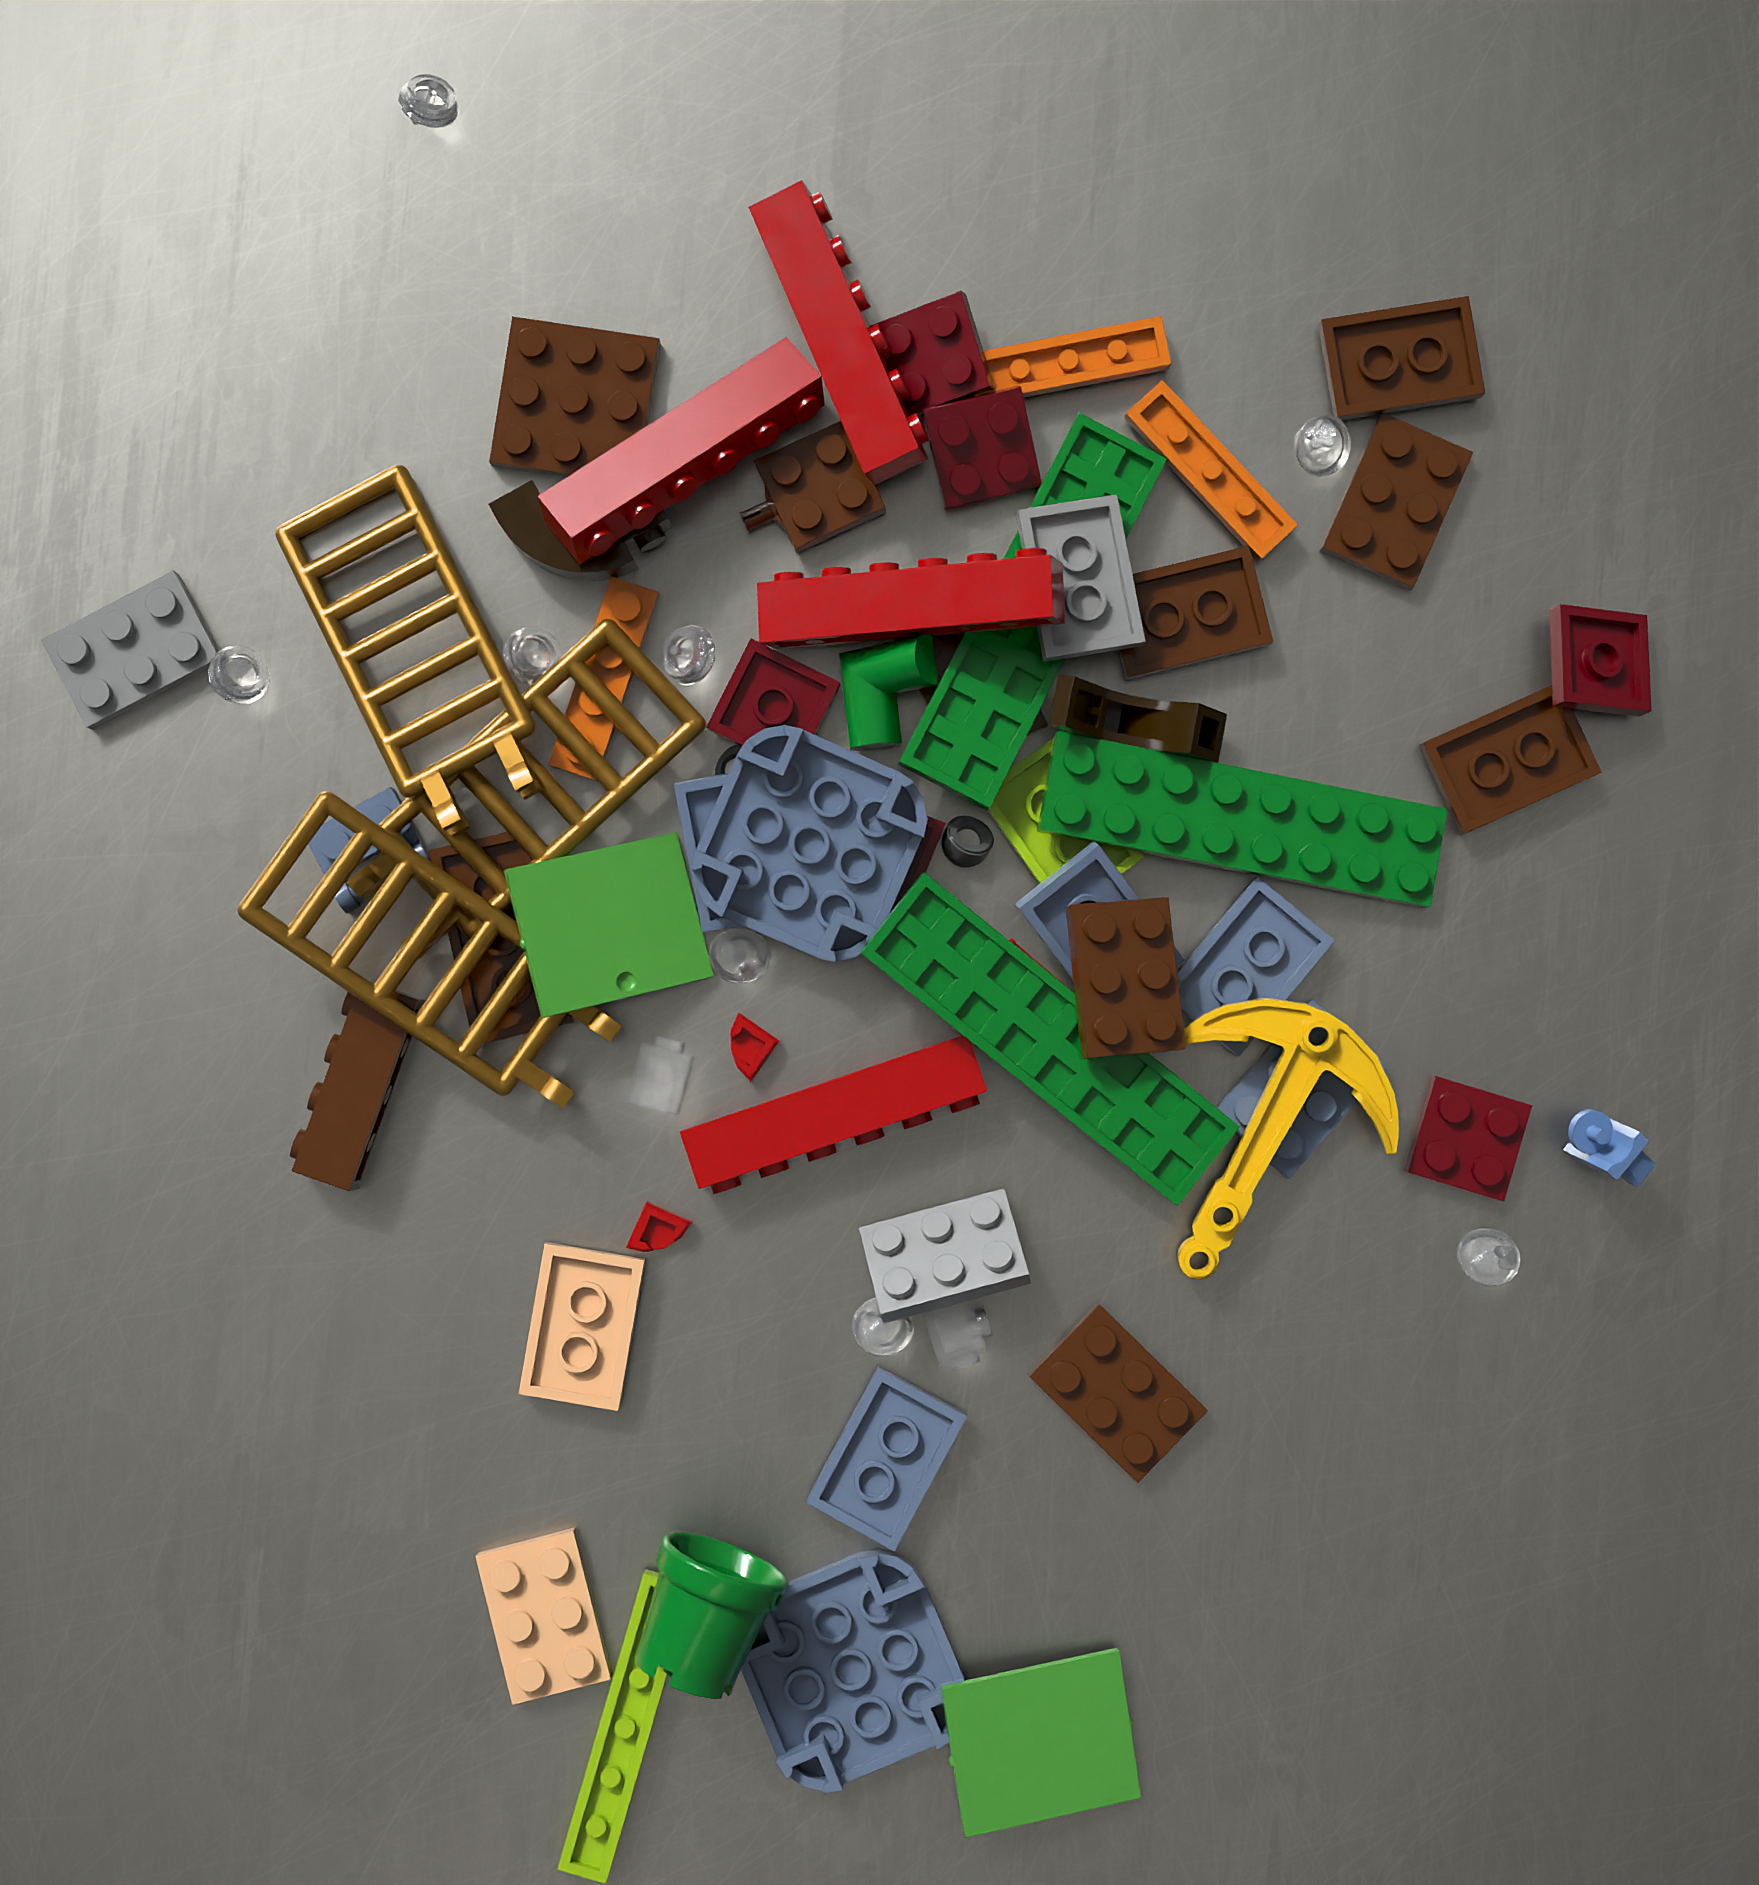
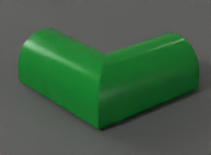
M929 634L839 653L850 750L864 751L902 743L896 693L938 685L933 637Z

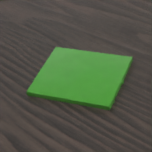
M677 832L504 870L521 936L520 946L525 952L541 1018L714 977L697 912V902L693 897Z
M1117 1648L940 1686L951 1752L949 1764L954 1771L961 1823L965 1838L1141 1798L1131 1731L1133 1721L1129 1717L1120 1652Z

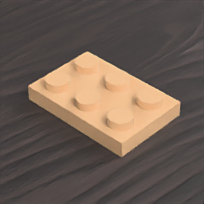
M548 1242L544 1244L519 1394L619 1411L646 1259Z
M576 1527L479 1552L475 1556L512 1705L611 1679L613 1674Z

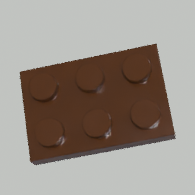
M1469 296L1321 319L1318 324L1334 421L1378 415L1382 412L1391 413L1479 399L1485 394Z
M1382 412L1370 435L1320 552L1411 591L1418 580L1473 452Z
M1249 546L1132 574L1145 643L1139 647L1118 650L1126 680L1269 646L1273 643Z
M1552 685L1419 745L1460 835L1471 832L1602 773L1573 709L1553 707Z
M1169 897L1074 904L1065 907L1082 1059L1186 1049Z
M1099 1303L1028 1374L1137 1483L1208 1412Z

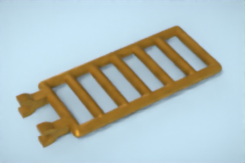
M394 465L287 521L276 529V539L402 796L411 798L426 791L442 829L448 830L450 835L455 837L471 829L456 802L446 780L496 753L499 754L517 793L520 792L524 800L543 791L517 743L534 733L535 722L405 466ZM394 488L396 489L406 509L404 513L309 562L299 538ZM416 529L427 553L329 603L319 582L320 579ZM437 571L448 595L350 646L339 623L340 621ZM458 613L469 635L468 638L371 688L360 666L361 663ZM479 655L490 680L392 731L380 706ZM498 698L501 699L512 723L413 774L401 749Z
M604 619L529 686L521 696L529 712L534 711L607 792L585 812L521 741L517 742L543 790L540 793L570 825L551 844L547 845L475 766L458 773L446 781L451 786L459 778L533 859L529 864L560 858L572 852L700 735L706 727V721L620 626L612 619ZM606 643L613 648L682 723L660 744L585 664ZM569 677L577 683L645 757L623 778L548 698ZM506 709L464 747L512 723ZM426 791L415 797L405 799L378 824L412 848L399 832L422 813L496 893L488 902L504 913L512 906L504 872L466 831L452 837L448 830L442 829ZM381 853L346 883L359 898L364 897L368 900L378 891L397 862ZM414 875L413 879L435 900L439 892ZM456 905L419 956V959H422L454 926H457L467 937L471 938L482 922ZM408 936L403 941H401L402 945L406 941Z
M323 791L316 797L237 908L238 915L247 923L500 1096L509 1095L519 1080H522L564 1109L575 1092L532 1063L567 1013L609 1042L612 1041L622 1026L594 1006L547 1018H541L540 1016L501 1072L478 1057L476 1053L531 977L525 952L519 957L459 1043L433 1026L498 934L524 951L520 946L521 936L517 921L330 791ZM328 816H331L355 834L291 923L287 925L265 910L263 906ZM374 846L397 862V864L335 951L330 955L307 939L306 936L370 847ZM415 875L437 890L439 894L378 980L373 984L349 968V965ZM458 905L482 923L416 1014L391 996L454 907Z

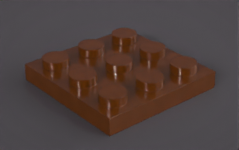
M512 316L489 459L491 466L568 477L648 426L661 345L660 339Z

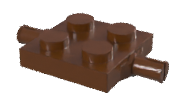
M839 421L754 460L755 467L765 487L766 501L743 512H739L748 532L775 519L776 523L786 531L795 552L799 553L886 513V507L876 485L863 473L843 424Z

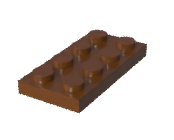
M508 832L474 839L503 872L509 868L528 865L533 860ZM452 845L429 850L432 863L488 901L496 894ZM512 905L505 914L516 921ZM454 926L448 932L454 960L470 939L457 926ZM500 934L497 935L460 987L469 1028L524 952ZM531 977L483 1044L529 1033L541 1016ZM567 1013L558 1026L574 1023L573 1016Z

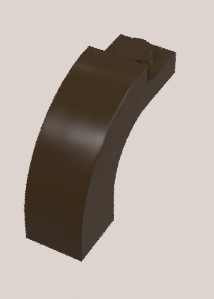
M533 480L488 504L506 535L526 558L554 575L576 581L610 580L611 576L618 578L638 570L639 568L630 551L638 547L641 552L654 548L667 538L665 532L672 529L670 520L663 510L645 527L633 529L615 541L605 553L592 556L579 565L545 523L537 497L540 495V492Z
M1058 675L1055 695L1051 705L1050 726L1062 729L1067 733L1216 763L1219 762L1227 719L1226 713L1201 703L1164 701L1138 697L1104 688L1076 676Z

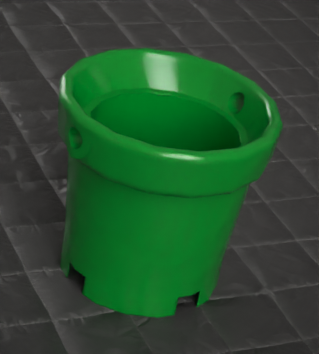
M670 1532L663 1536L660 1541L656 1557L659 1575L642 1638L634 1657L635 1663L644 1673L654 1678L658 1666L662 1667L663 1671L671 1677L668 1686L678 1691L710 1699H721L724 1692L727 1696H730L739 1672L767 1615L771 1612H776L789 1587V1583L780 1570L753 1553L707 1536L688 1532Z

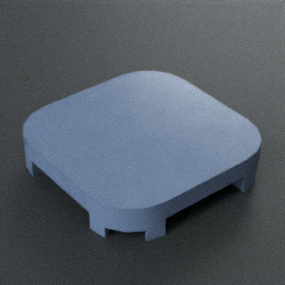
M786 725L763 729L746 740L737 753L695 850L691 867L695 890L706 907L719 916L811 954L816 958L833 962L855 958L888 917L922 837L924 838L928 820L924 798L913 783L914 781L898 770L889 768L803 729Z
M877 1548L858 1552L789 1581V1587L776 1612H771L767 1615L741 1668V1672L777 1756L776 1763L787 1779L789 1777L803 1787L822 1790L823 1794L842 1791L843 1785L933 1746H936L938 1750L949 1743L940 1686L965 1681L926 1582L914 1563L898 1552Z

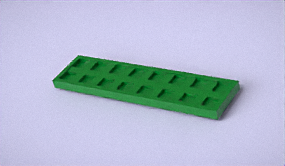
M1079 412L1029 508L1117 494L1125 539H1127L1167 458ZM1017 531L1003 559L1016 558V551L1022 549L1019 531ZM1037 627L965 633L897 765L988 811L1065 659L1043 662Z
M1057 731L1054 735L1037 832L1086 842L1094 841L1097 844L1394 903L1429 908L1432 904L1448 809Z
M925 872L919 876L859 952L1176 1206L1181 1203L1240 1128L1238 1124L1149 1053L1082 1059L1075 993Z

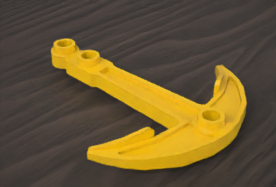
M1260 998L1223 1005L1203 1014L1184 1028L1185 1045L1212 1040L1248 1042L1250 1035L1283 1047L1282 1054L1223 1176L1214 1181L1192 1223L1193 1236L1186 1239L1179 1247L1178 1262L1181 1270L1188 1277L1203 1280L1216 1272L1219 1266L1218 1252L1230 1246L1252 1204V1192L1315 1083L1325 1070L1331 1071L1354 1088L1350 1093L1357 1099L1371 1118L1381 1138L1385 1153L1387 1155L1397 1153L1399 1116L1395 1093L1377 1055L1346 1023L1324 1010L1306 1003ZM1315 1027H1323L1327 1032L1325 1042L1320 1045L1311 1044L1308 1038L1310 1031ZM1220 1207H1227L1232 1211L1231 1220L1225 1224H1219L1213 1219L1214 1212ZM1194 1253H1206L1209 1257L1207 1265L1203 1268L1193 1267L1190 1264V1257Z

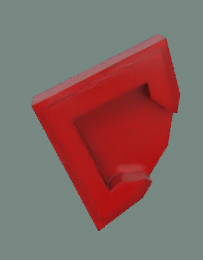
M738 1012L730 1032L731 1052L737 1068L752 1082L780 1040Z
M647 1201L626 1248L641 1252L664 1249L681 1239L693 1221Z

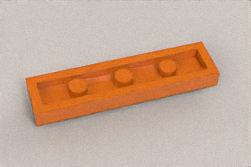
M1162 316L984 350L983 352L995 389L974 396L1019 385L1022 389L1023 398L1168 370L1171 366V359Z
M1163 380L1126 412L1125 420L1157 454L1167 458L1166 463L1244 547H1250L1251 554L1258 562L1297 528L1298 524Z
M611 576L594 627L604 619H612L642 650L660 596L659 592ZM606 643L585 664L624 704L634 671ZM575 682L565 716L593 747L606 758L616 726ZM557 737L548 765L552 768L598 782Z

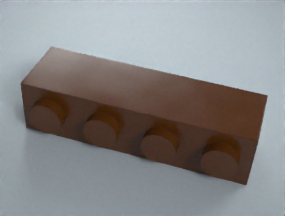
M397 990L391 996L416 1014L426 1001ZM347 992L341 1014L347 1016L341 1034H334L328 1044L324 1057V1062L330 1064L324 1082L318 1081L312 1089L307 1109L313 1112L307 1129H300L291 1147L290 1157L296 1159L292 1172L346 1191H353L360 1187L413 1036Z

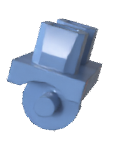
M1594 1109L1580 1111L1570 1122L1568 1129L1570 1143L1565 1146L1563 1151L1572 1159L1612 1179L1618 1180L1622 1177L1627 1183L1635 1187L1639 1186L1655 1167L1656 1163L1642 1151L1650 1141L1641 1132L1614 1121L1604 1113Z

